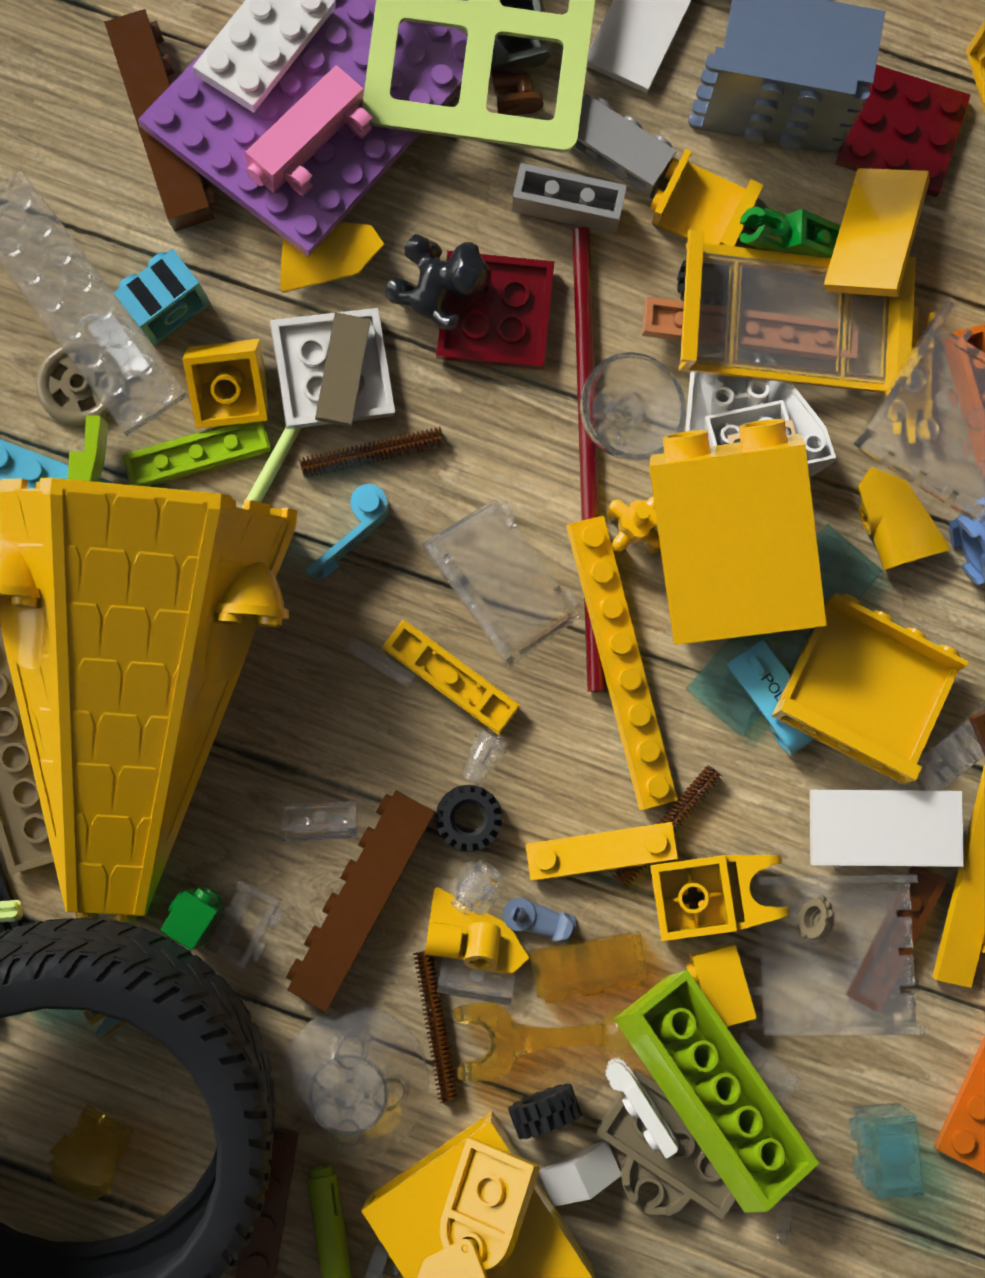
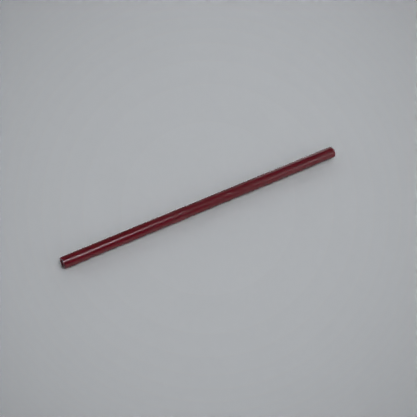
M576 227L572 229L581 520L599 517L590 229L587 227ZM584 598L587 692H604L605 675Z

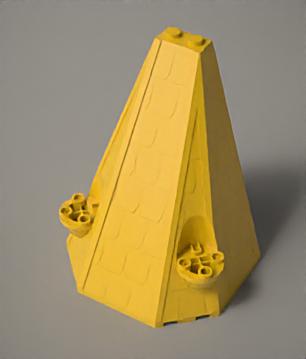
M40 478V482H36V489H27V479H1L0 625L65 911L75 913V918L98 919V915L101 913L114 914V920L136 921L137 916H146L240 675L257 626L279 628V626H282V620H289V609L284 608L282 592L276 577L296 528L297 510L270 508L271 504L253 500H244V509L236 507V500H232V496L221 493L60 478Z

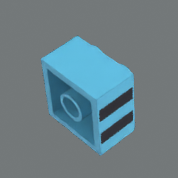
M173 248L167 253L161 252L155 255L149 261L147 268L137 275L127 276L120 282L119 289L113 292L153 346H156L211 304L199 281Z

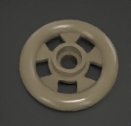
M70 342L54 349L41 363L36 377L37 396L44 410L55 420L71 426H85L86 415H98L105 418L115 408L122 391L121 371L112 355L102 347L88 342ZM78 356L92 358L91 367L87 368L76 365ZM62 364L68 369L63 373L61 380L58 381L52 375L57 366ZM96 375H107V388L97 389ZM82 377L84 379L83 385L79 388H74L72 386L74 379ZM60 390L70 399L64 406H60L53 397ZM93 397L96 406L82 411L79 402Z

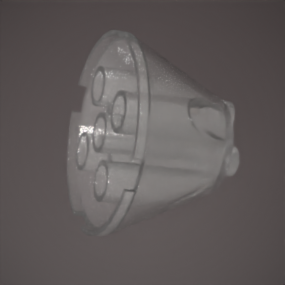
M349 1005L328 1010L306 1024L297 1033L286 1051L280 1074V1092L283 1106L297 1132L307 1142L323 1152L344 1158H364L380 1154L401 1142L413 1130L423 1113L429 1092V1069L425 1053L418 1039L415 1038L411 1031L399 1019L383 1010L361 1005Z

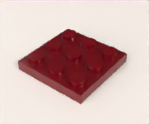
M876 64L872 86H867L870 89V95L840 149L835 165L856 172L857 168L929 171L930 181L926 194L937 197L947 172L971 94Z
M447 250L446 261L450 259L454 251ZM481 254L482 259L491 271V286L485 294L474 301L462 300L454 293H450L445 314H458L460 321L458 326L451 331L439 327L436 359L543 370L555 261Z

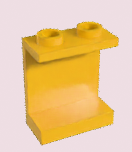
M685 148L681 159L673 158L667 170L665 178L670 181L665 191L658 189L651 203L650 209L655 211L652 224L688 240V231L693 229L704 231V243L735 246L744 228V225L739 224L741 216L747 209L754 207L763 184L750 179L747 187L743 188L690 163L689 159L692 151Z

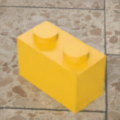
M728 942L688 954L691 963L685 964V969L694 978L726 1027L757 1018L736 944Z

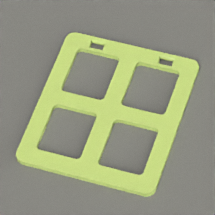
M376 0L362 108L373 118L369 125L555 152H568L572 150L578 138L595 0H569L568 11L563 15L505 7L500 3V0ZM408 21L457 28L467 32L468 37L460 99L457 106L448 107L398 100L391 97L390 91L398 30L402 22ZM498 35L556 42L562 45L563 54L556 109L552 120L491 113L487 110L486 102L494 41Z

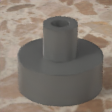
M376 1241L364 1278H381L382 1273L397 1278L398 1268L393 1260L388 1258V1252L382 1243Z

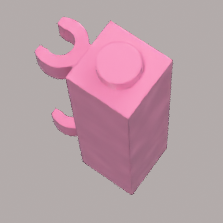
M337 65L334 66L245 151L246 171L249 177L257 185H265L273 193L287 181L303 197L313 187L309 182L313 176L302 167L308 159L346 123L361 139L372 130L369 123L373 118L362 108L363 87Z

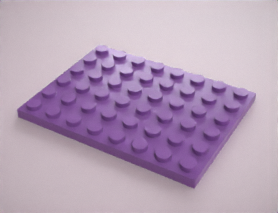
M336 0L334 11L254 113L194 75L193 65L205 52L204 50L138 119L139 127L308 258L420 134L419 132L370 125L372 130L361 139L346 123L302 165L313 176L309 181L313 187L303 197L287 181L273 193L265 185H257L246 171L245 151L334 66L337 65L363 87L364 97L376 0ZM408 21L402 22L398 30L390 91L391 97L398 100L446 106L461 89L468 36L457 28Z

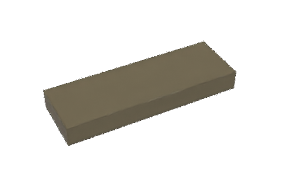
M335 312L315 420L351 427L371 319Z

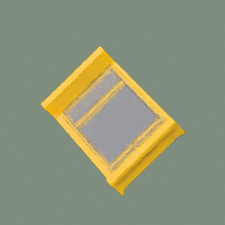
M693 229L688 231V241L685 244L687 258L681 364L679 365V371L886 394L900 386L908 387L910 385L916 257L909 256L898 297L825 292L824 288L831 258L704 243V231Z

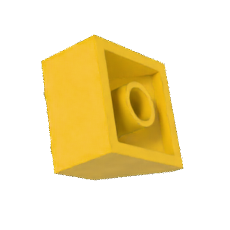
M260 338L188 347L182 360L196 429L268 421L266 371Z

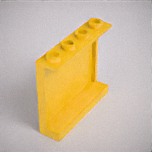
M835 593L824 603L827 626L812 629L771 717L902 785L916 781L922 768L917 765L918 760L958 671L967 667L969 661L959 657V652L950 646H938L926 639V635L923 632L914 628L905 629L894 623L890 615L877 610L871 611L861 606V602L857 598L845 593Z

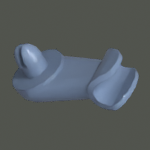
M526 898L512 899L503 909L504 922L514 931L551 937L552 941L568 943L575 933V916L561 911L559 914Z

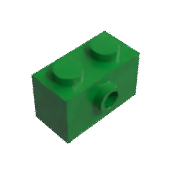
M204 886L203 889L196 887L185 890L184 893L180 891L168 909L171 913L160 931L191 951L205 945L228 906L221 903L223 899L221 894L207 886Z

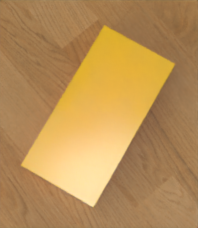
M857 168L825 278V292L898 297L930 181L929 171Z

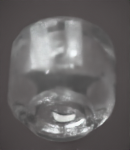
M480 859L478 862L467 861L448 885L449 891L454 897L451 904L466 916L471 912L479 915L486 914L504 891V886L501 882L502 874L483 859Z

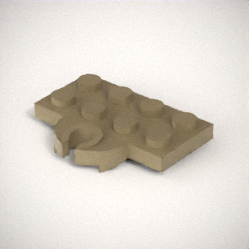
M636 1068L634 1070L635 1075L676 1136L678 1152L666 1159L661 1150L653 1151L643 1134L647 1128L640 1117L636 1119L631 1117L622 1101L626 1095L621 1091L595 1133L626 1154L621 1165V1183L628 1199L634 1204L638 1200V1189L641 1184L653 1182L659 1188L658 1195L646 1203L645 1213L650 1215H667L669 1217L681 1211L689 1200L693 1199L723 1220L736 1199L657 1082Z

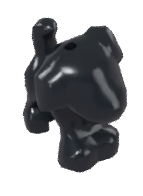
M415 234L406 242L404 249L405 256L414 262L420 270L418 284L415 285L401 278L393 277L387 284L386 298L391 303L398 304L406 309H412L420 316L434 321L441 329L451 331L458 326L460 319L458 314H445L448 296L452 292L462 300L474 301L478 299L491 286V271L482 259L479 247L473 242H464L458 245L450 259L443 261L440 260L442 249L436 242Z

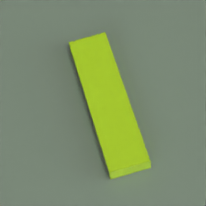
M264 421L220 426L122 454L129 484L150 487L272 452Z

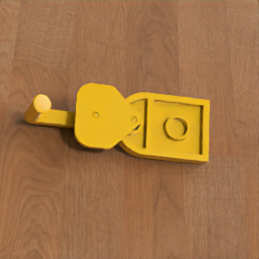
M467 1137L440 1220V1238L444 1249L424 1259L417 1278H488L485 1271L501 1266L510 1257L515 1248L541 1166L477 1138Z

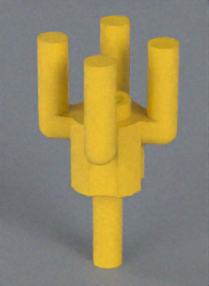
M653 497L649 498L646 502L641 500L633 501L629 507L621 500H613L607 511V517L610 521L619 520L618 528L620 531L612 542L614 556L620 557L631 542L640 543L643 541L647 543L646 551L648 553H658L660 542L658 531L655 530L657 521Z

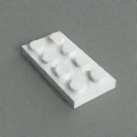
M245 0L193 65L194 75L254 113L334 11L336 0Z

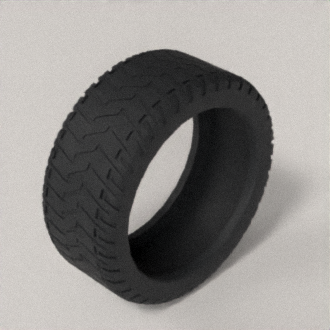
M65 918L30 923L1 932L0 1019L41 1009L87 1010L131 1024L161 1042L191 1073L209 1107L217 1147L212 1162L193 1190L163 1217L130 1234L95 1242H59L18 1232L0 1222V1278H222L224 1274L227 1275L240 1257L242 1248H246L256 1227L255 1222L256 1220L259 1221L266 1198L264 1195L265 1190H268L275 1119V1108H273V1103L275 1102L274 1080L270 1076L272 1071L268 1053L263 1048L264 1042L255 1022H252V1016L240 997H236L235 991L220 974L217 975L215 970L199 956H193L191 951L173 940H167L164 936L145 928H137L136 926L113 920Z

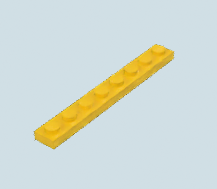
M600 516L566 525L639 810L677 801L605 517Z

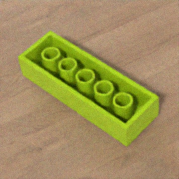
M688 970L666 976L614 1018L744 1213L768 1212L819 1164Z

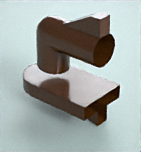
M500 69L492 71L495 93L517 90L518 92L497 96L498 114L512 116L531 114L543 107V97L539 92L533 91L532 80L529 74L523 72L514 74Z

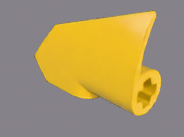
M340 222L309 258L283 238L280 290L282 293L358 275L384 247V243L372 225Z
M870 467L857 486L862 503L859 505V514L866 533L873 536L883 571L895 569L918 559L949 551L950 546L908 482Z
M439 887L434 889L425 948L426 956L464 961L467 967L475 970L513 975L529 960V956L515 933L504 921Z

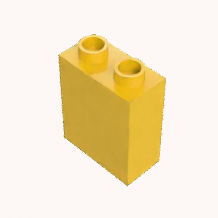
M769 419L742 424L739 426L741 442L710 446L707 430H692L669 434L662 437L664 453L654 454L650 457L649 470L674 645L827 626L806 444L801 434L787 436L784 419Z
M493 1111L367 1197L361 1212L403 1278H417L424 1259L444 1249L440 1238V1220L467 1137L477 1138L523 1158ZM536 1180L512 1254L501 1266L485 1271L487 1277L595 1278L592 1263L553 1206L538 1180Z

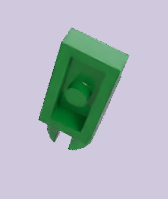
M752 207L744 212L739 224L749 228L761 227L752 235L743 233L739 237L741 242L761 250L832 258L841 225L804 209L785 215L771 208Z

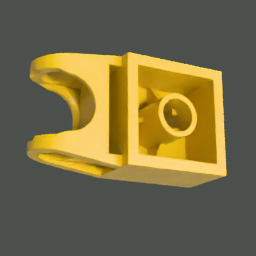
M720 855L650 865L661 941L735 932L791 915L789 907L760 905L753 899L750 893L752 877L760 870L772 865L782 864L781 855ZM689 887H696V892H703L704 897L698 901V907L689 908V902L683 903L682 895L688 894Z

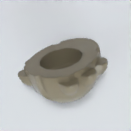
M823 895L809 900L797 914V928L801 930L800 936L802 938L819 940L826 937L833 929L835 913L832 910L831 902L827 901Z

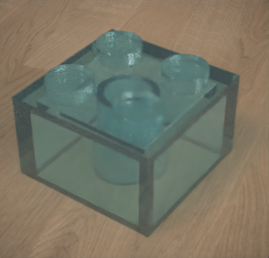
M899 1103L854 1106L855 1117H850L849 1127L851 1138L853 1141H857L858 1156H853V1168L856 1179H861L864 1187L877 1199L924 1195L916 1115Z

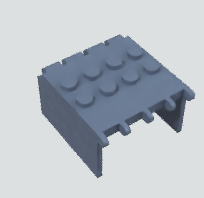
M732 0L723 48L716 47L715 54H710L706 58V69L701 75V82L703 84L697 89L696 96L698 99L693 103V113L690 114L688 119L689 125L696 129L744 137L750 143H763L764 141L777 143L780 147L788 150L804 148L820 152H826L827 150L839 151L870 95V89L867 86H872L886 11L829 0Z

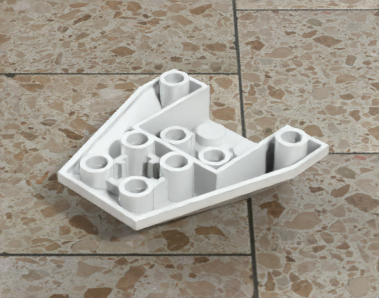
M737 349V361L778 365L769 353ZM724 352L701 357L724 359ZM690 372L685 431L707 430L710 446L729 444L727 436L739 433V426L742 424L769 419H784L785 421L792 419L796 434H801L806 444L809 478L836 461V455L826 426L792 383ZM786 429L787 436L792 435V432Z

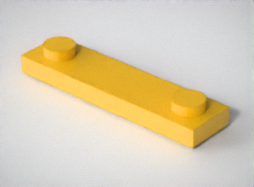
M402 619L381 647L382 650L497 735L501 734L521 707L520 704L404 619Z
M672 822L526 844L529 875L532 882L678 861Z

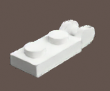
M616 1056L608 1061V1065H606L605 1076H607V1080H610L609 1084L613 1090L622 1091L626 1095L622 1101L633 1119L640 1117L647 1130L643 1134L654 1152L661 1150L666 1159L677 1153L678 1140L630 1065H627V1061H624V1058L622 1059L620 1056L619 1058Z

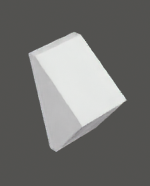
M602 1140L540 1169L539 1174L553 1206L556 1207L590 1200L621 1176V1171L608 1142Z

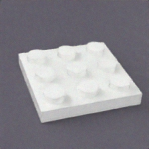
M378 308L337 312L371 319L352 421L394 416L395 408ZM335 313L270 321L286 429L333 424L315 420Z

